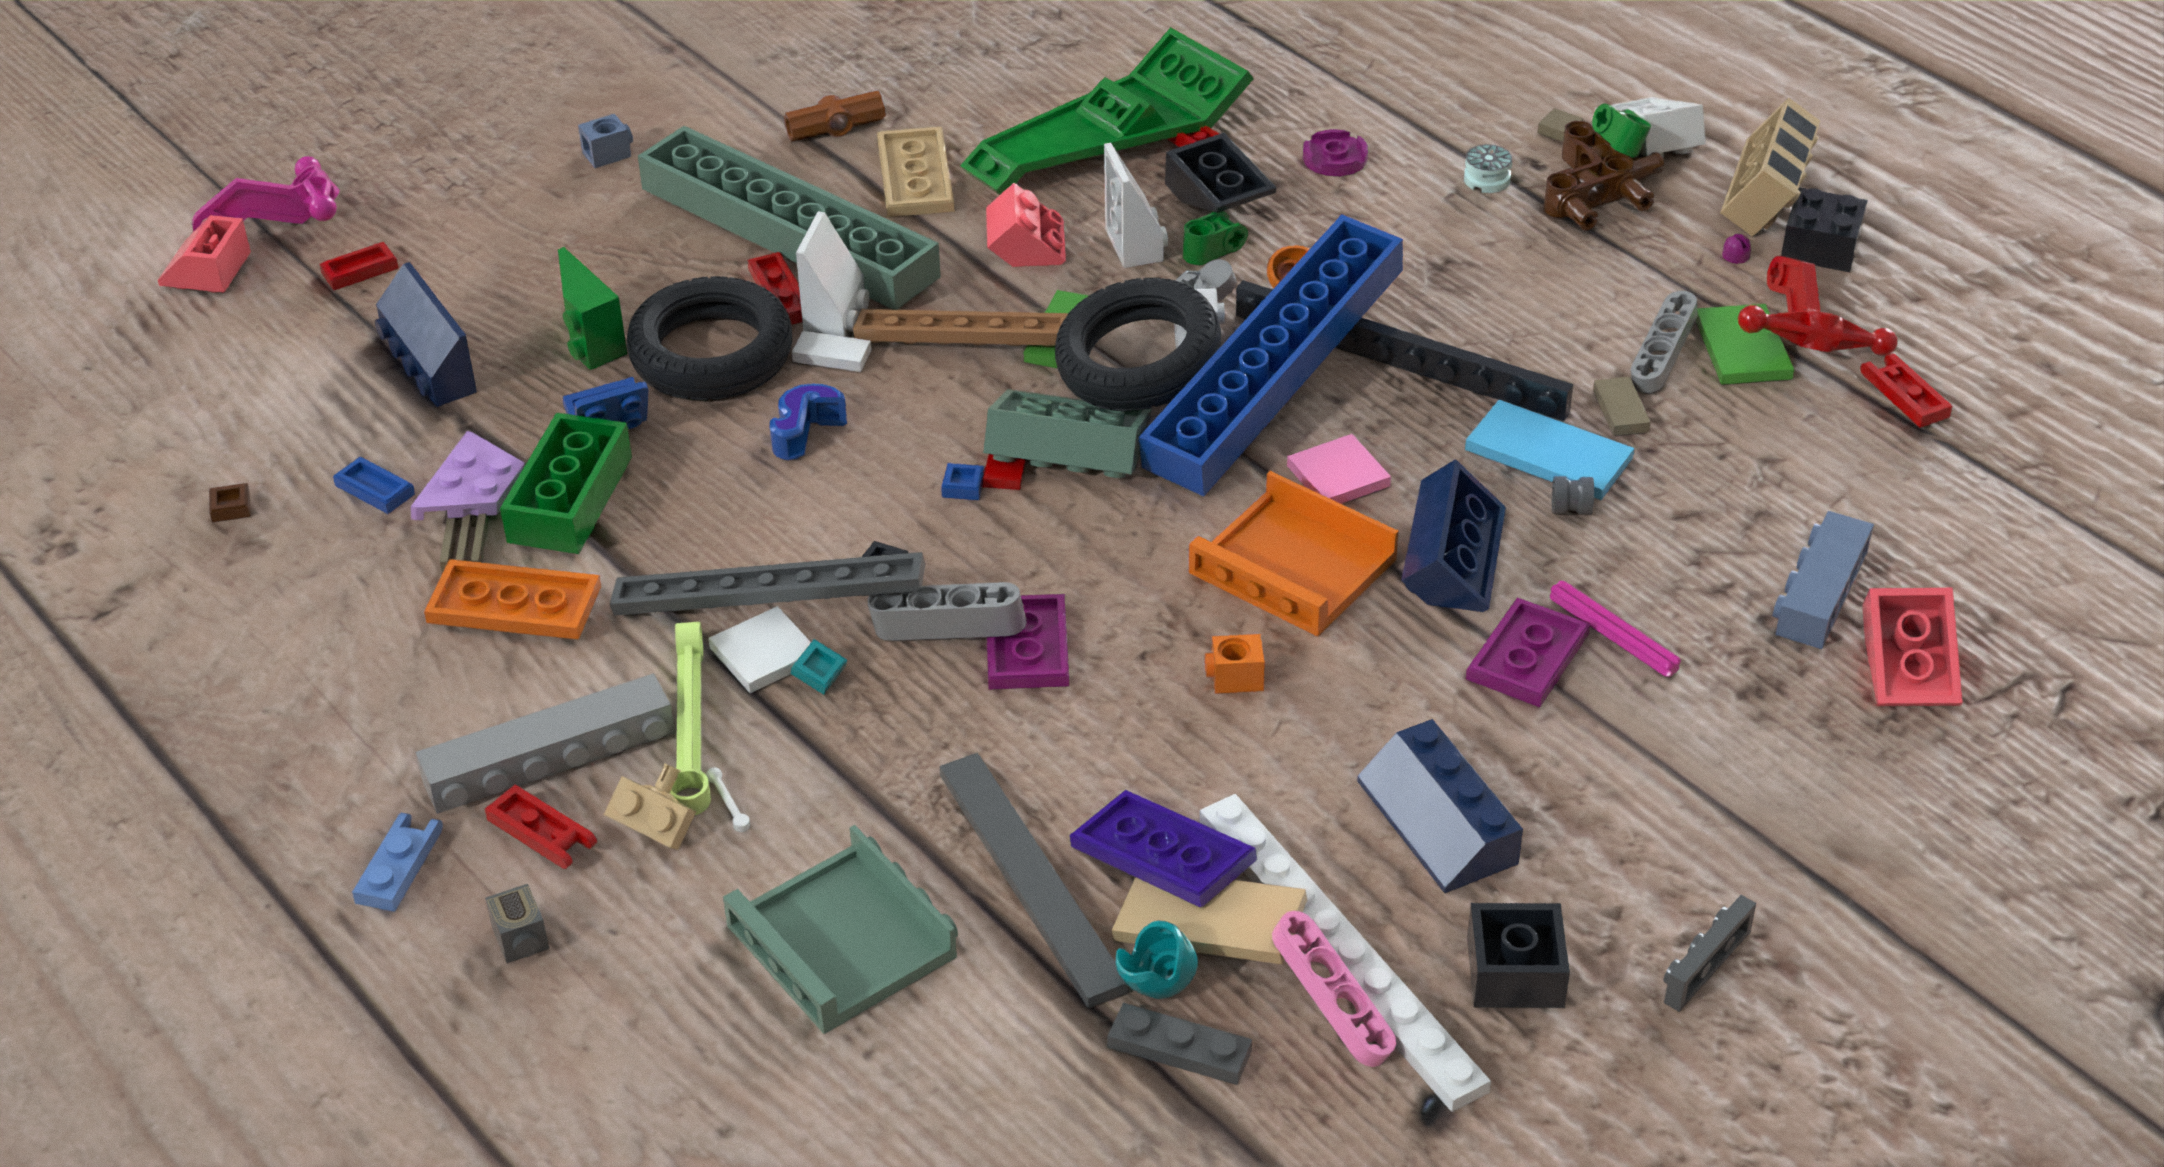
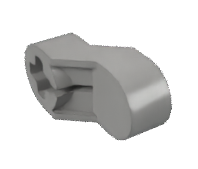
M1221 259L1207 263L1199 271L1186 270L1175 280L1187 284L1194 289L1216 288L1217 300H1223L1233 291L1237 283L1231 265Z

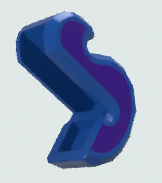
M825 384L798 385L785 391L778 400L779 419L772 418L770 420L769 428L773 454L784 460H794L805 455L811 423H817L820 426H845L847 424L844 394L835 387Z

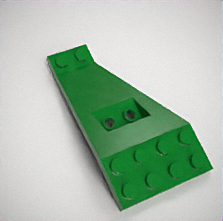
M1170 27L1128 76L1114 82L1104 77L1090 93L982 140L960 166L967 174L1001 195L1013 183L1016 184L1026 172L1104 154V144L1111 143L1115 150L1118 151L1176 137L1178 133L1182 132L1185 134L1197 132L1204 126L1212 128L1254 78L1248 70Z

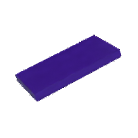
M1127 790L1123 791L1069 835L1071 847L1200 908L1257 860L1255 847Z

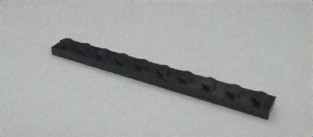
M1243 280L1236 288V316L1247 319L1273 289ZM1361 318L1335 347L1565 421L1570 414L1573 384L1365 318Z

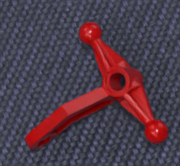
M1775 256L1767 271L1768 288L1786 295L1788 312L1765 314L1761 307L1749 305L1740 310L1738 315V324L1746 333H1758L1762 329H1766L1797 346L1818 351L1832 352L1870 347L1874 354L1886 356L1894 352L1898 345V338L1891 329L1879 328L1871 333L1838 315L1821 312L1815 264L1790 257Z

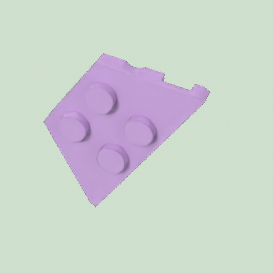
M467 431L411 505V519L424 520L425 512L447 510L448 518H459L468 514L477 516L485 513L486 516L497 515L501 505L523 470L525 463L475 433Z

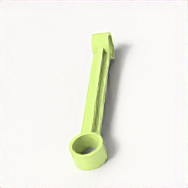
M686 622L675 624L677 652L676 769L681 770V772L678 774L670 794L680 804L695 810V815L704 812L711 802L709 781L706 774L701 771V662H703L704 656L701 622ZM687 788L701 790L692 796L677 795L678 792Z

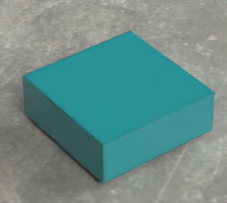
M813 639L792 666L790 674L824 695L846 667L847 659L816 639Z

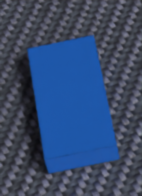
M361 456L333 476L336 487L386 514H389L415 495L412 483Z

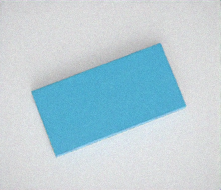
M1502 400L1496 402L1465 442L1466 451L1553 482L1554 476H1566L1569 480H1578L1580 477H1593L1594 498L1599 500L1603 499L1631 462L1634 455L1633 447Z

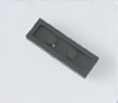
M1740 895L1729 908L1723 906L1718 911L1711 928L1706 934L1700 932L1696 935L1690 944L1687 955L1682 960L1675 959L1664 975L1663 981L1667 984L1664 1004L1678 1012L1683 1009L1750 934L1756 902Z
M1123 1003L1107 1036V1048L1238 1085L1252 1052V1039Z

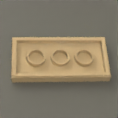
M942 127L877 132L887 217L955 212Z
M1135 877L1112 928L1114 941L1135 944L1139 932L1146 925L1157 920L1167 921L1176 925L1186 935L1196 953L1283 964L1284 958L1272 940V932L1285 913L1289 911L1303 912L1307 903L1306 889L1233 880L1200 908Z

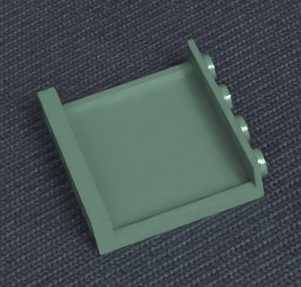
M856 825L850 827V847L754 900L749 901L739 889L723 896L728 928L823 1034L957 958L956 937L958 936V930L952 918L947 914L942 915L932 905L925 890L920 887L916 888L907 879L902 867L897 862L892 863L882 853L877 841L871 836L867 838Z

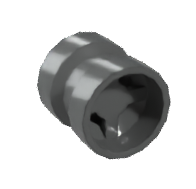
M1554 476L1551 498L1552 513L1565 514L1567 511H1577L1579 515H1592L1594 506L1593 477H1580L1578 480H1569L1566 476Z

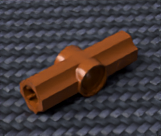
M878 90L844 99L836 95H828L823 97L815 106L786 112L784 115V125L791 142L829 133L834 137H841L850 132L853 126L884 119L886 117L885 106Z

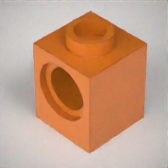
M1261 634L1212 636V653H1205L1204 663L1206 678L1213 677L1215 694L1264 691L1265 660Z

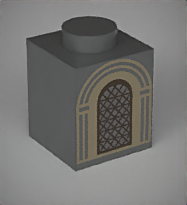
M528 884L485 898L491 926L506 963L549 949L544 920Z

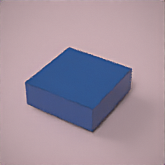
M947 463L941 486L942 498L979 500L983 487L985 466Z

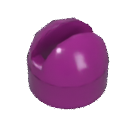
M1737 233L1726 239L1722 251V256L1726 261L1741 264L1750 259L1751 242L1747 236Z

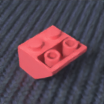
M1013 183L986 207L987 248L1012 267L1062 265L1066 261L1064 220L1056 210H1049L1041 204L1031 191L1023 190Z
M210 215L181 245L159 277V286L224 293L251 253L243 218Z

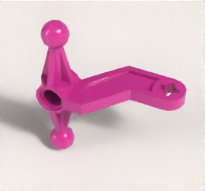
M304 156L295 164L294 170L297 177L291 185L235 178L194 214L192 219L193 232L210 215L243 218V221L250 217L303 224L311 216L318 221H328L336 214L337 206L334 200L338 196L340 189L330 180L327 173L321 169L318 160L313 157Z

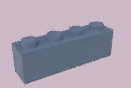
M1832 511L1827 512L1821 525L1814 524L1808 541L1810 548H1802L1796 567L1798 572L1792 570L1785 586V593L1787 595L1780 594L1775 603L1773 617L1778 619L1775 635L1823 649L1868 554L1874 524Z

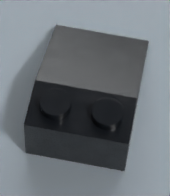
M1225 133L1166 152L1165 185L1182 203L1219 213L1276 193L1277 187Z

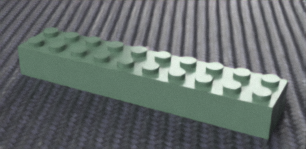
M681 127L638 155L643 190L774 253L780 252L783 257L797 263L796 251L817 212H825L863 273L864 287L869 291V298L893 310L899 309L941 277L938 242L691 128Z

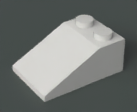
M1651 97L1612 105L1619 111L1632 110L1652 125L1639 152L1643 156L1658 152L1663 158L1664 152L1673 151V154H1685L1693 152L1694 146L1705 144L1702 104Z
M1106 143L1104 144L1105 230L1123 268L1163 261V247L1168 246L1166 228L1159 225L1156 208L1150 207L1144 193L1113 145Z
M817 212L796 251L803 331L849 337L851 332H853L861 309H867L869 291L864 287L863 273L825 212Z

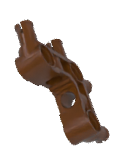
M1571 121L1564 128L1562 159L1573 169L1568 168L1547 177L1544 211L1553 217H1569L1585 231L1592 229L1598 220L1596 219L1598 213L1591 208L1621 198L1629 200L1639 211H1646L1654 203L1652 199L1654 198V193L1649 191L1639 181L1647 176L1662 173L1664 160L1658 152H1653L1636 159L1630 158L1613 149L1609 142L1594 131L1592 124L1585 121Z

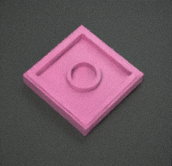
M1353 434L1287 456V467L1306 488L1340 504L1390 487L1391 476Z

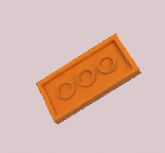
M449 559L424 610L426 623L579 640L601 589L600 575Z

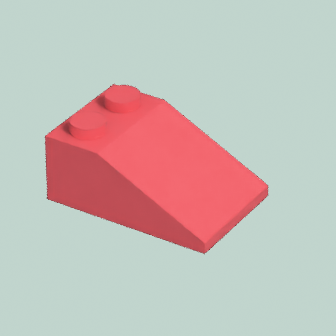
M1953 587L1870 588L1863 602L1862 609L1865 645L1877 706H1961L1963 702Z

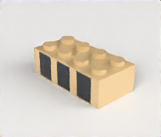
M1788 97L1746 139L1720 213L1752 237L1762 227L1768 229L1777 219L1778 212L1784 206L1787 209L1790 208L1800 196L1801 192L1798 188L1807 175L1804 171L1805 167L1813 157L1810 151L1819 138L1816 133L1820 120Z

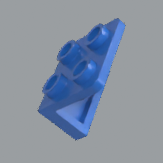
M630 377L563 396V406L566 414L625 422L628 429H632L647 421L649 389L646 382L635 383L634 378Z

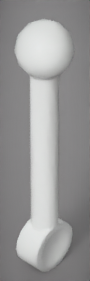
M716 767L710 768L706 776L710 783L715 784L731 812L734 829L738 832L747 831L750 828L749 817L741 814L721 780V770Z

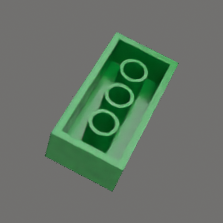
M556 412L500 507L506 542L579 554L632 458L627 423Z

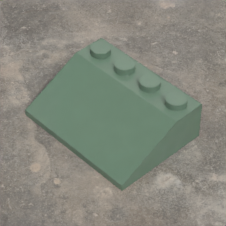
M1007 389L988 408L983 453L993 454V459L1002 462H1014L1016 458L1030 460V464L1037 467H1051L1052 463L1067 465V470L1072 472L1086 473L1091 468L1104 470L1103 474L1108 477L1124 478L1126 474H1132L1137 467L1140 456L1139 436L1148 427L1151 409L1139 411L1134 409L1132 411L1107 410L1093 406L1081 399Z

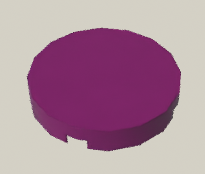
M1329 129L1319 131L1311 135V140L1307 141L1306 139L1303 143V162L1307 168L1318 174L1339 177L1351 175L1362 170L1367 164L1368 145L1362 137L1358 135L1357 139L1351 137L1350 132L1345 130Z

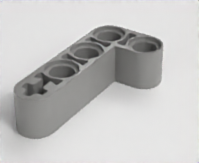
M1007 582L922 586L921 591L868 596V607L876 635L883 640L1011 636L1022 631L1027 623L1020 590L1016 585Z

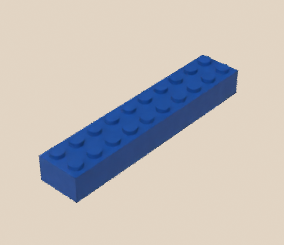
M1341 214L1139 436L1142 468L1204 497L1403 271V239Z

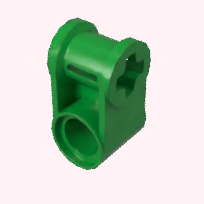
M1606 103L1597 107L1592 119L1594 131L1609 142L1613 149L1630 157L1638 156L1652 127L1648 121L1639 117L1634 111L1629 109L1619 111Z
M1225 211L1219 213L1212 212L1201 218L1190 220L1184 226L1183 259L1193 265H1205L1221 256L1236 252L1245 244L1248 238V229L1243 224L1234 223L1230 220L1229 215Z

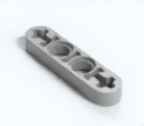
M1677 291L1665 298L1631 366V380L1636 391L1653 393L1664 386L1698 315L1697 298L1693 293ZM1667 328H1676V329H1679V330H1677V331H1675V332H1663V331H1662L1663 329H1667ZM1658 350L1667 351L1666 354L1662 355L1650 354L1651 352Z

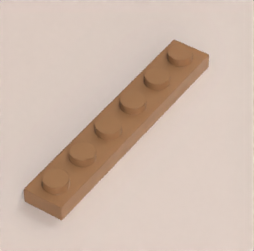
M861 309L853 332L854 338L870 340L871 343L903 342L913 344L927 342L942 345L972 343L974 345L1007 344L1009 346L1042 345L1053 347L1055 346L1058 330L1068 313Z

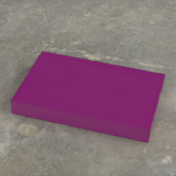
M1065 594L1021 595L1027 622L1025 628L1011 636L987 637L988 689L1069 686Z
M1517 597L1468 666L1466 680L1541 707L1588 637L1590 624Z

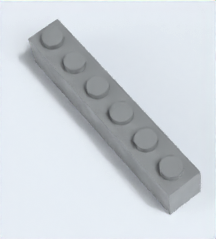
M653 673L417 751L416 757L422 782L438 814L509 790L515 784L521 786L675 734L671 704Z

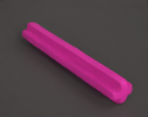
M1560 580L1556 585L1552 586L1550 599L1581 621L1589 623L1590 627L1664 677L1670 678L1674 673H1677L1681 662L1677 655L1566 581Z

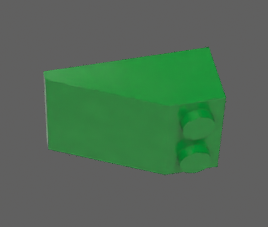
M565 247L558 249L565 306L563 320L569 330L570 340L567 342L570 354L575 360H580L590 370L628 354L619 296Z

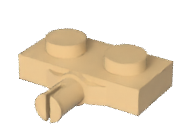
M664 763L655 786L641 785L621 776L604 815L670 848L679 850L696 811L680 804L670 794L681 770Z

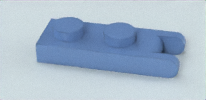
M401 812L352 891L355 904L395 912L440 836L443 828L442 821L431 819L425 830L409 828L412 820L411 815Z

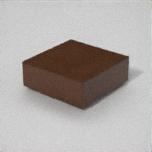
M248 483L209 489V513L212 523L251 517Z

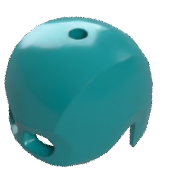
M1157 920L1146 925L1139 932L1131 954L1122 948L1116 951V969L1124 982L1137 993L1154 999H1167L1180 993L1193 980L1198 967L1197 955L1189 939L1176 925L1167 921Z

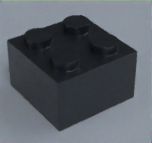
M1799 187L1798 190L1801 193L1791 209L1786 225L1781 256L1812 263L1818 267L1850 273L1862 233L1868 200L1860 199L1853 195L1827 193L1816 188L1806 189Z
M1471 903L1467 945L1474 1008H1565L1570 969L1561 903Z

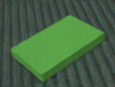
M1752 304L1761 307L1765 314H1770L1766 304ZM1749 305L1698 308V315L1695 321L1722 385L1793 379L1794 367L1780 336L1766 329H1762L1758 333L1749 334L1740 328L1738 324L1739 312Z

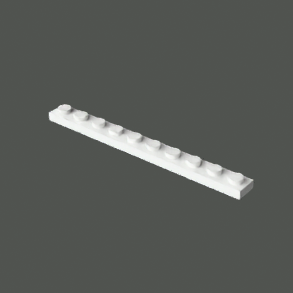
M1236 794L1200 810L1201 824L1256 848L1257 860L1244 871L1251 882L1306 889L1307 903L1303 913L1316 923L1390 1026L1396 1037L1395 1047L1451 1112L1490 1093V1079Z

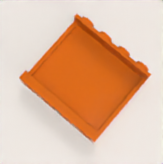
M1269 471L1267 473L1266 492L1212 542L1197 536L1189 544V573L1318 637L1396 561L1399 531Z

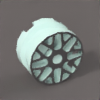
M1489 144L1478 145L1469 149L1466 153L1465 184L1472 190L1475 189V186L1482 188V193H1495L1506 189L1510 184L1511 171L1509 170L1512 168L1511 153L1503 147Z

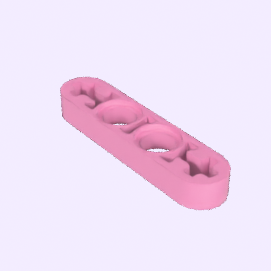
M1300 911L1285 913L1272 932V940L1276 948L1354 1058L1365 1066H1380L1387 1060L1396 1046V1037L1392 1029L1316 923L1308 915ZM1311 962H1319L1325 965L1330 972V977L1323 978L1318 976L1312 970ZM1344 998L1349 1000L1354 1005L1356 1014L1351 1015L1343 1012L1339 1008L1336 999ZM1367 1041H1368V1042L1376 1041V1042L1378 1043V1045H1377V1044L1369 1045V1044L1367 1043Z

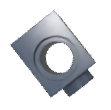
M615 114L578 125L582 153L594 168L631 157L630 143L633 142L632 132L629 126L623 124Z

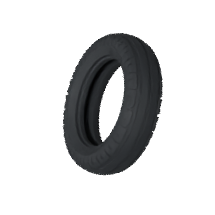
M724 276L692 278L691 281L688 279L677 282L657 291L647 298L636 310L630 321L627 333V349L630 361L638 375L647 384L664 394L686 400L691 398V400L696 401L727 399L729 396H739L762 386L772 379L783 367L792 345V325L781 301L769 290L756 283L733 277L728 279V277ZM707 318L738 320L752 326L759 332L756 338L742 349L712 358H692L678 355L661 345L663 339L676 328L692 321Z
M1165 278L1125 280L1124 283L1117 282L1106 286L1105 289L1102 288L1092 293L1068 313L1057 333L1055 342L1056 365L1066 386L1081 400L1093 406L1115 411L1151 409L1152 406L1158 407L1170 403L1221 347V327L1218 316L1210 302L1199 291L1187 284ZM1164 320L1175 323L1187 331L1184 340L1173 352L1148 365L1134 368H1112L1098 364L1089 357L1092 348L1103 336L1131 322Z

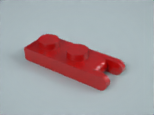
M1896 354L1886 355L1884 357L1886 367L1880 369L1870 361L1861 364L1860 370L1862 375L1919 428L1950 418L1953 406Z
M516 784L485 808L487 821L562 869H567L573 864L571 856L566 851L578 842L584 847L591 849L598 842L596 836L591 831Z

